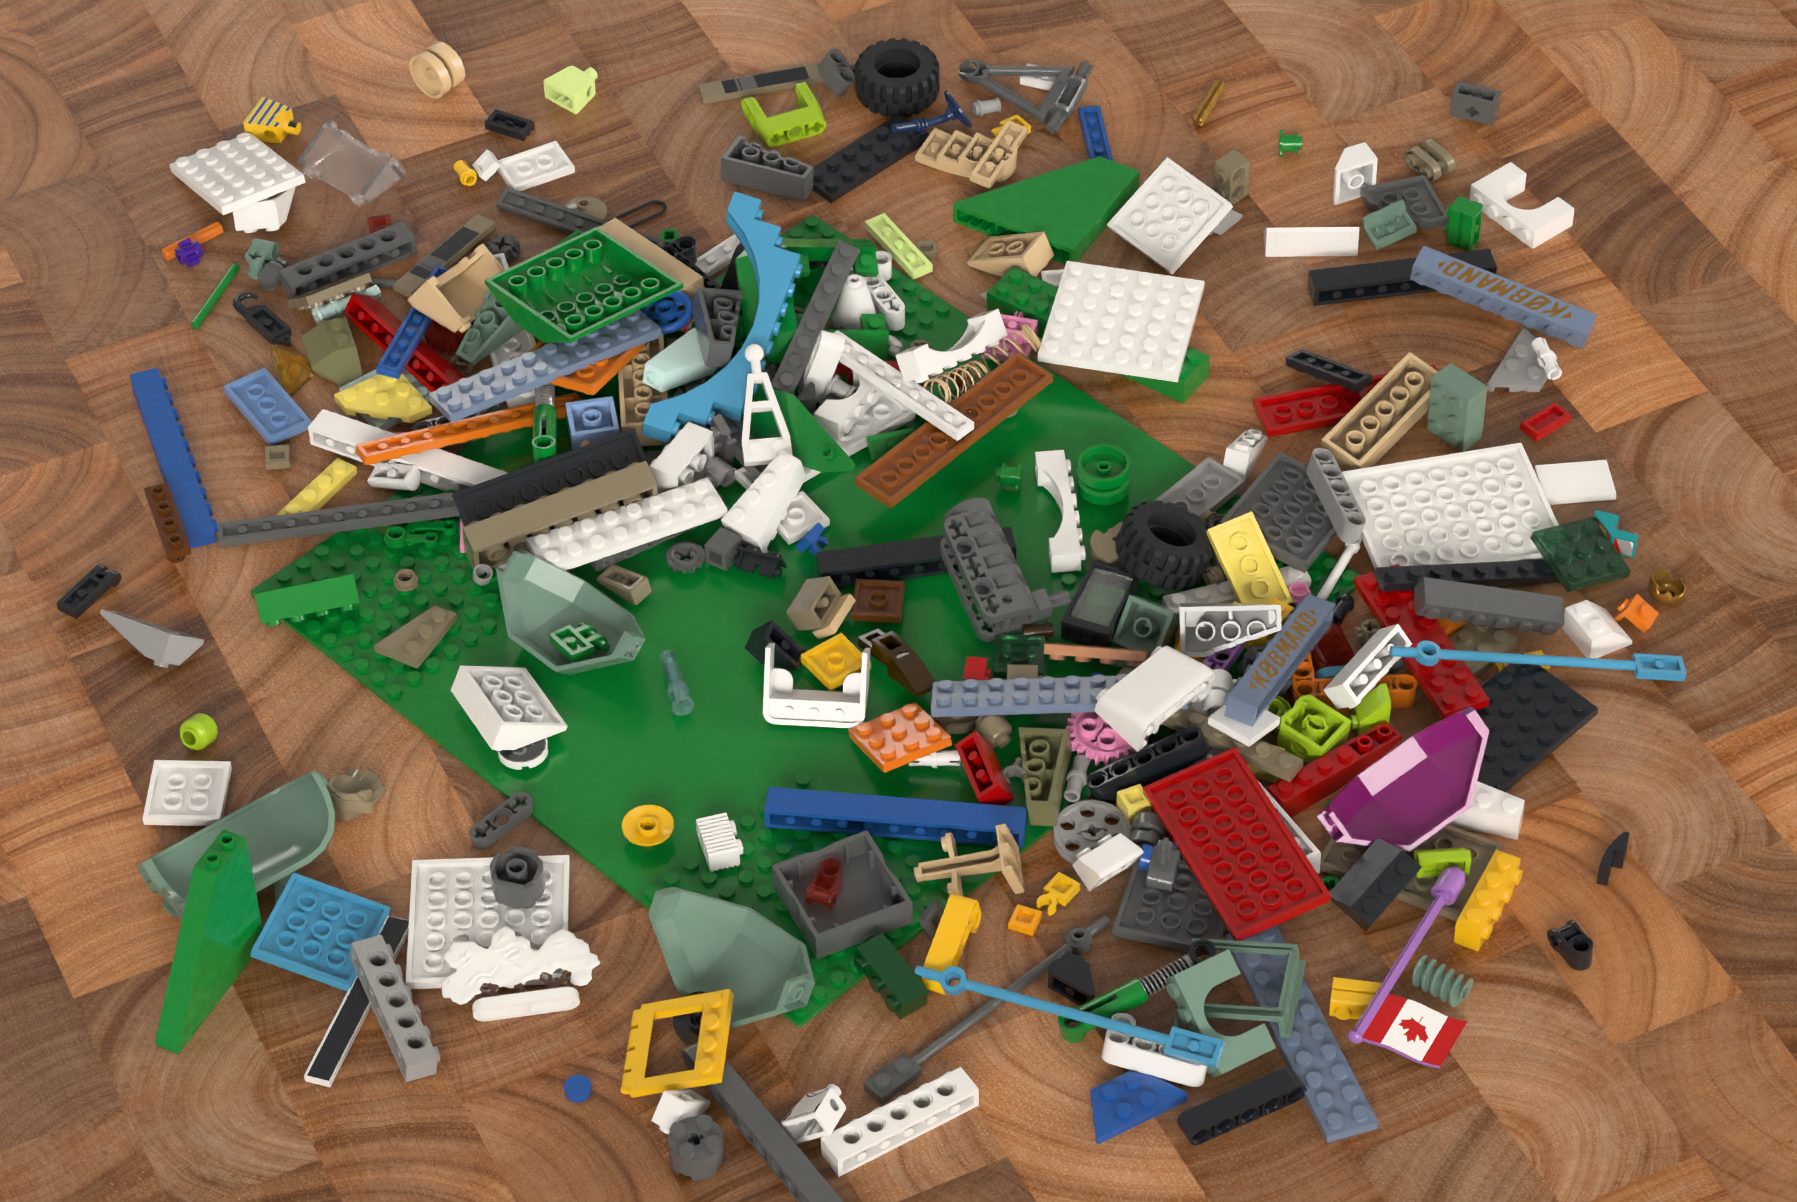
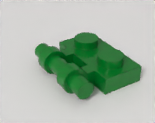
M585 622L579 623L576 629L568 625L548 634L550 643L572 663L584 661L586 658L595 655L594 648L603 652H607L610 649L607 638L597 633L594 626Z

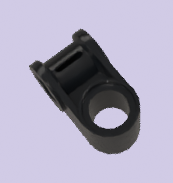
M1571 919L1566 922L1565 926L1558 929L1552 928L1547 931V938L1551 947L1562 956L1572 969L1583 971L1591 966L1593 941L1581 930L1577 922Z

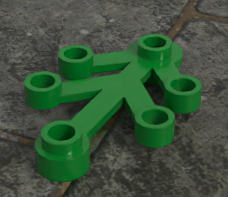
M448 489L443 494L457 492L458 490ZM451 519L445 521L425 520L410 522L404 528L403 523L395 524L387 529L384 535V542L390 548H401L407 543H424L427 548H435L439 544L437 533H413L416 531H443L445 535L452 536L457 533V523Z

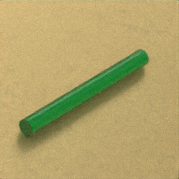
M233 263L197 313L190 324L193 329H198L231 283L240 270L238 264Z

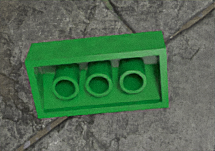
M354 574L253 594L260 623L266 622V627L281 624L280 619L289 617L291 622L306 619L305 614L315 612L316 617L330 614V609L338 607L340 612L355 609L354 604L360 603Z

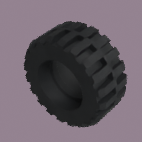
M892 38L888 41H878L876 45L871 44L866 48V51L863 50L856 60V96L865 108H869L875 114L880 113L884 117H894L897 114L910 117L914 113L919 114L924 111V108L928 109L938 97L939 61L924 44L921 46L919 42L914 40L911 42L904 38H901V40Z
M1160 500L1154 502L1145 501L1132 507L1127 513L1115 542L1117 556H1119V561L1122 565L1126 566V570L1130 574H1135L1137 579L1148 582V585L1153 587L1160 586L1161 589L1165 590L1170 588L1174 590L1189 588L1201 580L1214 553V549L1206 534L1208 530L1207 524L1204 521H1200L1199 516L1195 513L1188 512V509L1182 506L1181 508L1175 506V503H1163Z

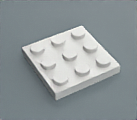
M154 760L143 814L144 825L209 826L223 818L232 770L231 761Z

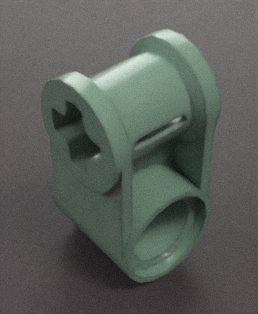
M253 239L250 248L245 253V260L248 262L247 275L249 278L258 280L257 275L266 263L274 261L278 257V242Z

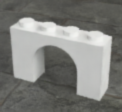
M1510 162L1471 184L1469 199L1470 201L1482 203L1483 213L1533 249L1573 225L1574 208L1559 197L1540 208L1532 210L1518 209L1508 204L1506 201L1525 191L1526 173Z

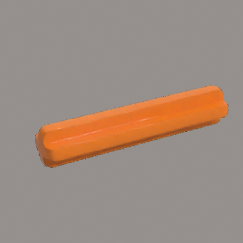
M214 222L164 247L161 250L162 255L169 261L176 257L175 249L179 248L177 243L190 238L191 242L198 241L201 245L221 235L224 232L223 226L219 222Z

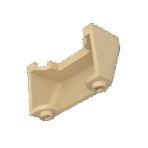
M481 244L474 249V252L469 257H464L457 265L439 277L433 276L428 279L407 301L414 309L454 333L460 331L462 334L472 326L471 322L475 320L474 315L476 311L480 310L484 303L483 297L489 289L485 285V279L504 271V268L486 246Z

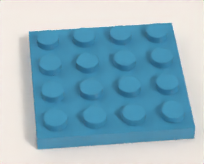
M293 872L251 950V957L348 991L357 977V973L350 960L351 943L378 936L387 916L391 913V907Z

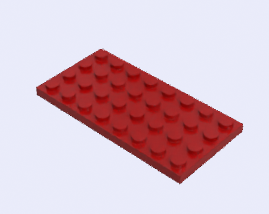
M1236 747L1142 787L1144 796L1157 814L1175 846L1180 849V854L1234 941H1242L1331 901V894Z

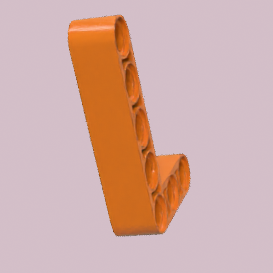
M1310 652L1291 676L1293 680L1290 686L1292 706L1295 705V701L1299 697L1310 694L1337 712L1354 711V708L1349 709V707L1337 710L1323 690L1334 678L1315 679ZM1409 674L1384 675L1372 689L1374 690L1380 684H1387L1391 699V709L1408 708L1416 702L1417 681L1414 676Z

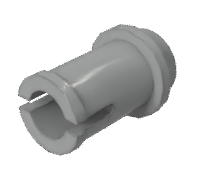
M998 98L986 101L976 100L971 105L972 113L980 118L984 114L1001 112V102Z

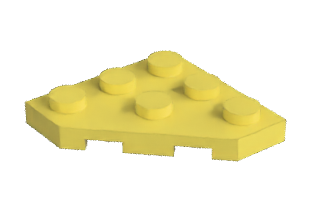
M378 374L334 394L335 402L346 415L356 416L357 413L369 414L370 418L389 420V417L402 418V422L413 423L432 414V407L403 374H401L399 379Z

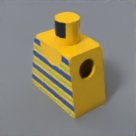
M261 97L243 122L245 133L253 134L261 142L279 144L282 143L288 133L298 135L301 131V123L293 120L292 109L289 106L266 97Z

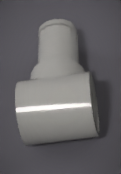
M717 456L707 463L704 476L701 479L708 477L714 488H717L720 484L728 487L735 481L734 472L737 469Z

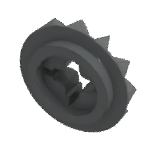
M496 234L495 238H488L487 243H484L492 255L504 253L506 261L516 258L520 253V243L514 236L508 237L506 234L498 236Z
M694 542L676 543L666 552L667 565L672 567L674 572L681 570L683 573L686 570L694 572L696 567L702 568L703 561H705V551ZM690 556V560L685 559L684 561H681V558H687Z

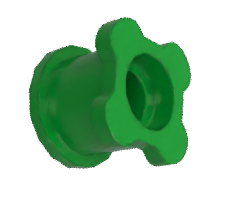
M1279 130V157H1283V152H1295L1297 154L1298 150H1302V136H1298V132H1295V134H1283V130Z
M1019 462L1018 467L1006 466L1005 463H1002V467H997L995 481L1000 482V487H1003V485L1015 486V491L1019 492L1023 463Z

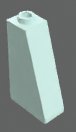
M693 328L645 363L642 382L660 392H665L714 374L717 369L722 370L723 368L705 366L697 330Z

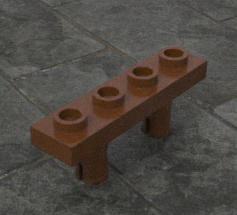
M168 482L144 488L167 560H170L172 563H178L177 558L179 557L180 562L184 561L186 555L192 554Z

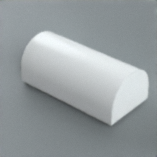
M378 462L367 481L372 487L415 491L420 485L421 473L416 465Z

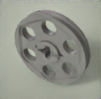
M1098 800L1079 801L1067 806L1059 813L1056 826L1053 827V842L1058 853L1066 861L1074 864L1078 859L1076 856L1078 853L1088 847L1091 850L1099 846L1097 842L1109 834L1114 837L1121 833L1129 839L1131 825L1123 812L1109 803ZM1084 810H1089L1094 815L1087 818L1083 817L1080 813ZM1108 818H1115L1119 821V823L1116 825H1109L1105 822V820ZM1070 823L1074 826V829L1064 830L1061 828V825ZM1073 843L1078 845L1079 849L1070 851L1065 846Z

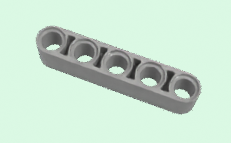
M1315 448L1312 451L1306 474L1338 537L1345 543L1356 544L1360 540L1366 518L1333 454L1327 449Z

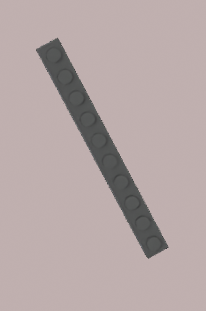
M452 493L219 523L218 543L220 547L460 515Z

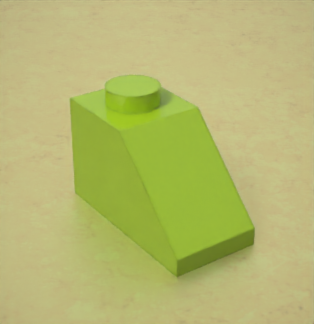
M1386 683L1380 684L1365 695L1362 701L1354 707V714L1350 715V720L1352 721L1351 729L1356 730L1357 736L1383 721L1389 723L1391 699Z

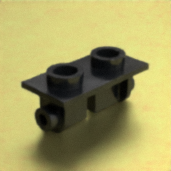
M748 545L744 548L736 546L740 556L734 558L733 566H736L737 570L754 574L758 565L760 566L758 575L775 579L776 577H781L782 568H787L782 556L772 551H768V553L759 552L757 548Z

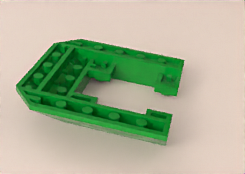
M783 238L781 249L801 255L800 264L803 265L800 277L809 276V261H829L839 240L860 249L853 265V274L862 277H877L879 273L876 257L878 247L870 239ZM744 250L735 259L738 289L743 291L741 313L746 341L753 327L758 309V288L754 268L746 250ZM793 296L792 298L787 297V312L784 317L780 316L778 322H781L778 335H773L771 339L774 344L770 356L765 355L764 359L770 364H781L804 313H795ZM861 314L859 318L861 330H838L881 360L887 361L889 330L886 329L884 314ZM823 330V331H828V332L834 333V332H836L837 330Z

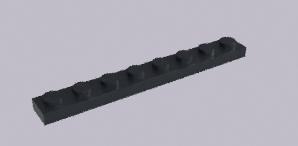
M1554 559L1376 567L1374 576L1383 592L1414 590V587L1423 577L1483 586L1560 583L1563 577Z

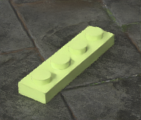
M885 213L865 221V229L913 280L933 272V264Z

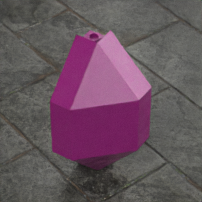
M1469 706L1414 733L1357 774L1318 814L1317 818L1335 842L1371 846L1378 838L1405 851L1413 850L1471 808L1490 730L1475 709Z

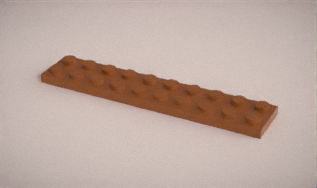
M1016 352L949 404L974 422V429L956 441L927 421L856 476L855 485L891 509L1052 383L1053 375Z

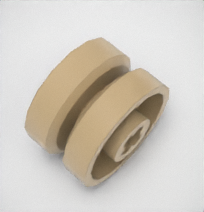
M436 41L410 59L409 69L414 82L424 94L431 98L438 99L465 79V68L460 57L444 42Z

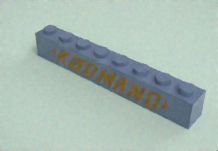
M1424 245L1412 267L1410 280L1420 285L1428 286L1442 294H1448L1462 302H1468L1485 311L1498 314L1507 320L1523 324L1527 328L1535 329L1550 337L1565 341L1572 346L1584 349L1595 326L1597 314Z
M1310 594L1302 602L1299 601L1293 614H1288L1282 630L1276 632L1274 638L1267 641L1263 652H1258L1254 663L1247 666L1244 676L1242 678L1239 677L1233 690H1228L1223 702L1226 705L1224 716L1249 726H1254L1332 625L1335 603Z

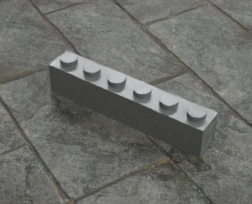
M1423 577L1414 587L1415 613L1428 619L1440 618L1447 619L1450 622L1462 621L1476 626L1490 625L1498 629L1512 628L1518 629L1520 632H1541L1543 635L1555 634L1565 624L1561 596Z

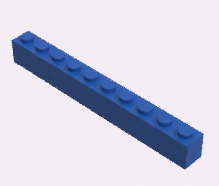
M158 368L130 374L135 400L164 483L168 482L190 548L216 543L215 532H218V524L215 517H210L213 515L210 501L205 502L207 494L204 485L199 486L202 483L198 469H193L196 467L192 453L188 454L190 447L187 438H182L185 434L182 423H177L179 420L176 407H171V405H174L171 392L165 391L168 390L165 376L160 377Z
M768 787L764 808L765 827L854 835L867 830L870 836L941 841V837L945 836V833H952L955 843L990 846L998 845L995 826L1006 823L1019 848H1024L1027 828V807L783 787Z

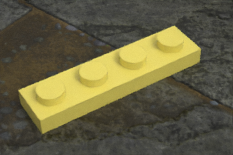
M337 458L291 500L277 516L319 510L358 474L357 467Z

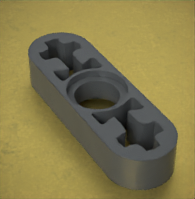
M526 792L515 793L475 824L469 832L472 845L480 850L487 849L530 816L534 811V804L530 794ZM505 816L509 818L505 824L498 825L495 823L499 817Z

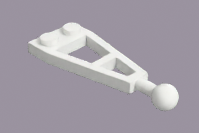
M751 344L745 349V358L751 362L752 373L747 376L741 446L744 466L770 464L781 450L792 455L790 435L767 372H761L760 361L764 356V351L758 344ZM762 383L768 401L752 402L753 384ZM772 411L781 437L749 440L751 413Z

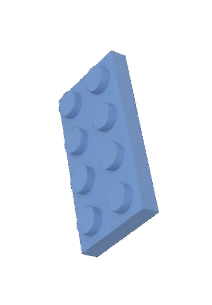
M265 367L223 386L226 396L269 446H274L308 430V426L312 423L309 417Z

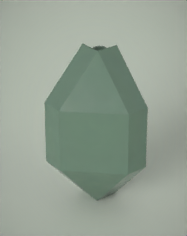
M523 549L520 552H513L508 558L504 569L496 568L508 637L555 672L575 674L633 661L646 638L634 615L587 581ZM581 622L591 624L596 628L597 633L607 638L610 644V649L607 652L594 648L595 655L586 658L584 661L572 663L549 641L548 634L568 625L576 629Z
M669 887L655 892L648 916L678 992L686 996L697 991L708 993L730 989L734 994L730 1028L807 1006L815 981L804 943L750 907L676 887Z

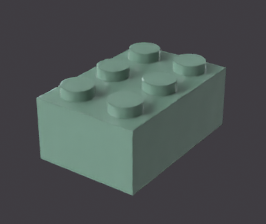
M1452 363L1437 372L1431 378L1427 430L1459 451H1466L1482 439L1487 386Z

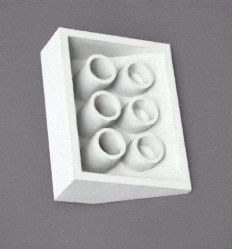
M459 667L451 692L492 750H516L566 731V723L526 668Z

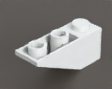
M1245 430L1226 448L1223 466L1242 478L1247 479L1251 475L1268 440L1267 436L1262 435V432L1258 430Z

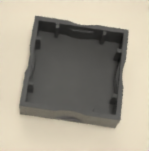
M867 830L836 841L821 850L804 853L772 865L773 888L816 959L867 941L881 933L885 934L913 923V902L897 877L888 869L881 851Z

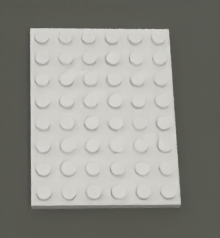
M1522 443L1342 472L1366 518L1361 538L1375 570L1376 567H1390L1396 564L1400 566L1542 559L1558 560L1569 558L1570 556L1569 546Z

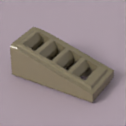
M614 564L596 578L599 584L635 605H638L651 593L647 577Z

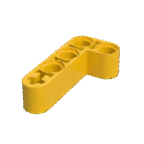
M954 893L950 895L923 967L940 972L951 966L957 967L969 933H976L980 924L981 909L978 900ZM919 977L928 990L946 994L940 982Z

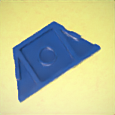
M1133 1070L1091 1089L1090 1098L1096 1143L1100 1144L1186 1102L1188 1094L1153 1075Z

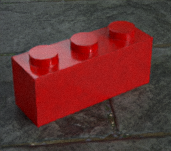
M974 731L955 744L976 797L982 804L1005 806L1014 800L993 747L977 731Z

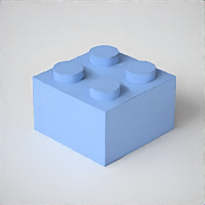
M613 396L565 403L567 427L572 450L580 448L581 443L585 440H588L591 444L620 433Z

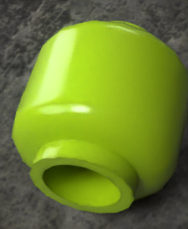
M203 713L195 714L187 719L179 730L182 742L192 750L204 749L217 738L218 734L215 721Z

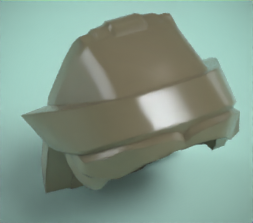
M351 767L345 774H337L328 779V787H326L335 810V818L346 822L363 813L372 814L373 805L387 792L383 782L376 774L361 769L356 770Z

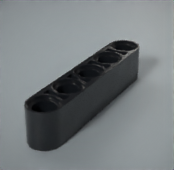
M1190 726L1091 773L1087 777L1086 784L1094 800L1111 803L1117 800L1118 791L1137 784H1141L1144 787L1203 759L1209 754L1210 746L1201 728Z
M1285 1067L1184 1111L1177 1118V1125L1192 1145H1199L1296 1103L1304 1097L1303 1091L1305 1090L1306 1092L1307 1089L1291 1067Z

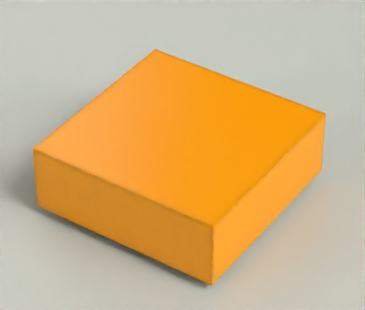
M1017 904L1008 922V929L1033 936L1042 918V911Z

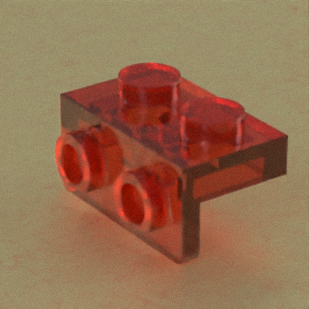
M1333 625L1329 633L1324 634L1311 651V656L1318 670L1325 667L1344 666L1355 656L1340 625Z

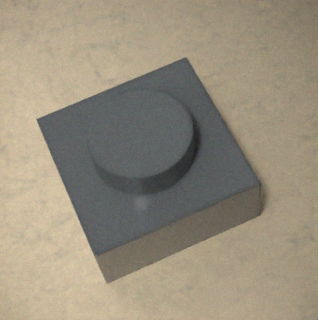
M931 902L918 919L930 940L934 939L944 912L939 902Z

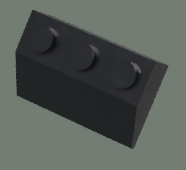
M1377 838L1329 892L1331 894V901L1367 931L1422 867L1402 849Z

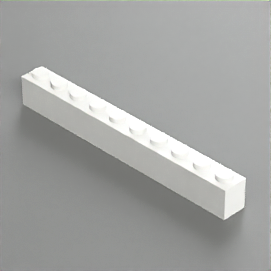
M322 409L308 426L311 445L360 462L362 460L356 454V444L398 435ZM439 448L423 451L419 454L414 453L402 456L398 459L381 461L383 463L416 465L421 473L420 483L443 491L448 489L459 491L507 474L503 470H498Z

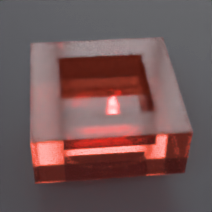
M390 214L367 217L369 234L391 226Z

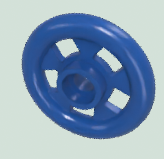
M678 290L640 310L652 321L654 319L660 321L657 325L661 328L662 334H669L683 328L693 316V301L686 293ZM684 305L685 309L678 311L677 306ZM652 306H656L654 313L649 312ZM677 318L676 321H674V322H672V323H670V324L668 323L669 321H671V320Z

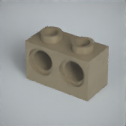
M1233 149L1215 161L1213 190L1232 205L1248 195L1250 159Z

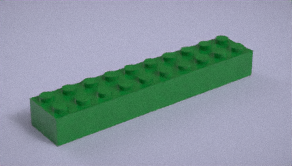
M1012 267L987 292V311L999 309L1000 314L1014 316L1016 311H1018V315L1019 312H1022L1024 314L1023 318L1038 320L1037 337L1043 339L1058 287ZM1188 346L1178 382L1125 374L1120 375L1184 403L1209 377L1210 356Z

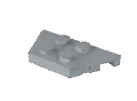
M1523 328L1489 380L1487 391L1494 392L1495 387H1509V392H1540L1548 377L1544 368L1538 364L1537 354L1531 345L1536 337L1527 329Z

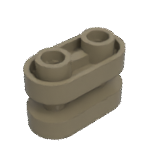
M1429 138L1421 142L1419 147L1413 146L1405 152V163L1419 175L1425 174L1429 182L1439 179L1442 174L1446 175L1455 170V161L1452 155L1433 139Z

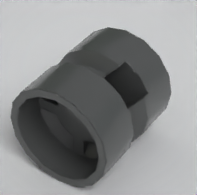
M1142 812L1133 819L1129 840L1141 849H1143V844L1153 845L1154 847L1157 845L1158 840H1163L1165 828L1157 814Z

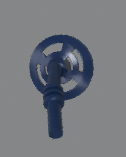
M945 90L944 95L948 106L945 110L946 113L928 119L917 118L912 119L911 122L892 124L891 130L893 133L905 131L921 132L950 120L954 121L955 119L970 128L972 124L954 98Z

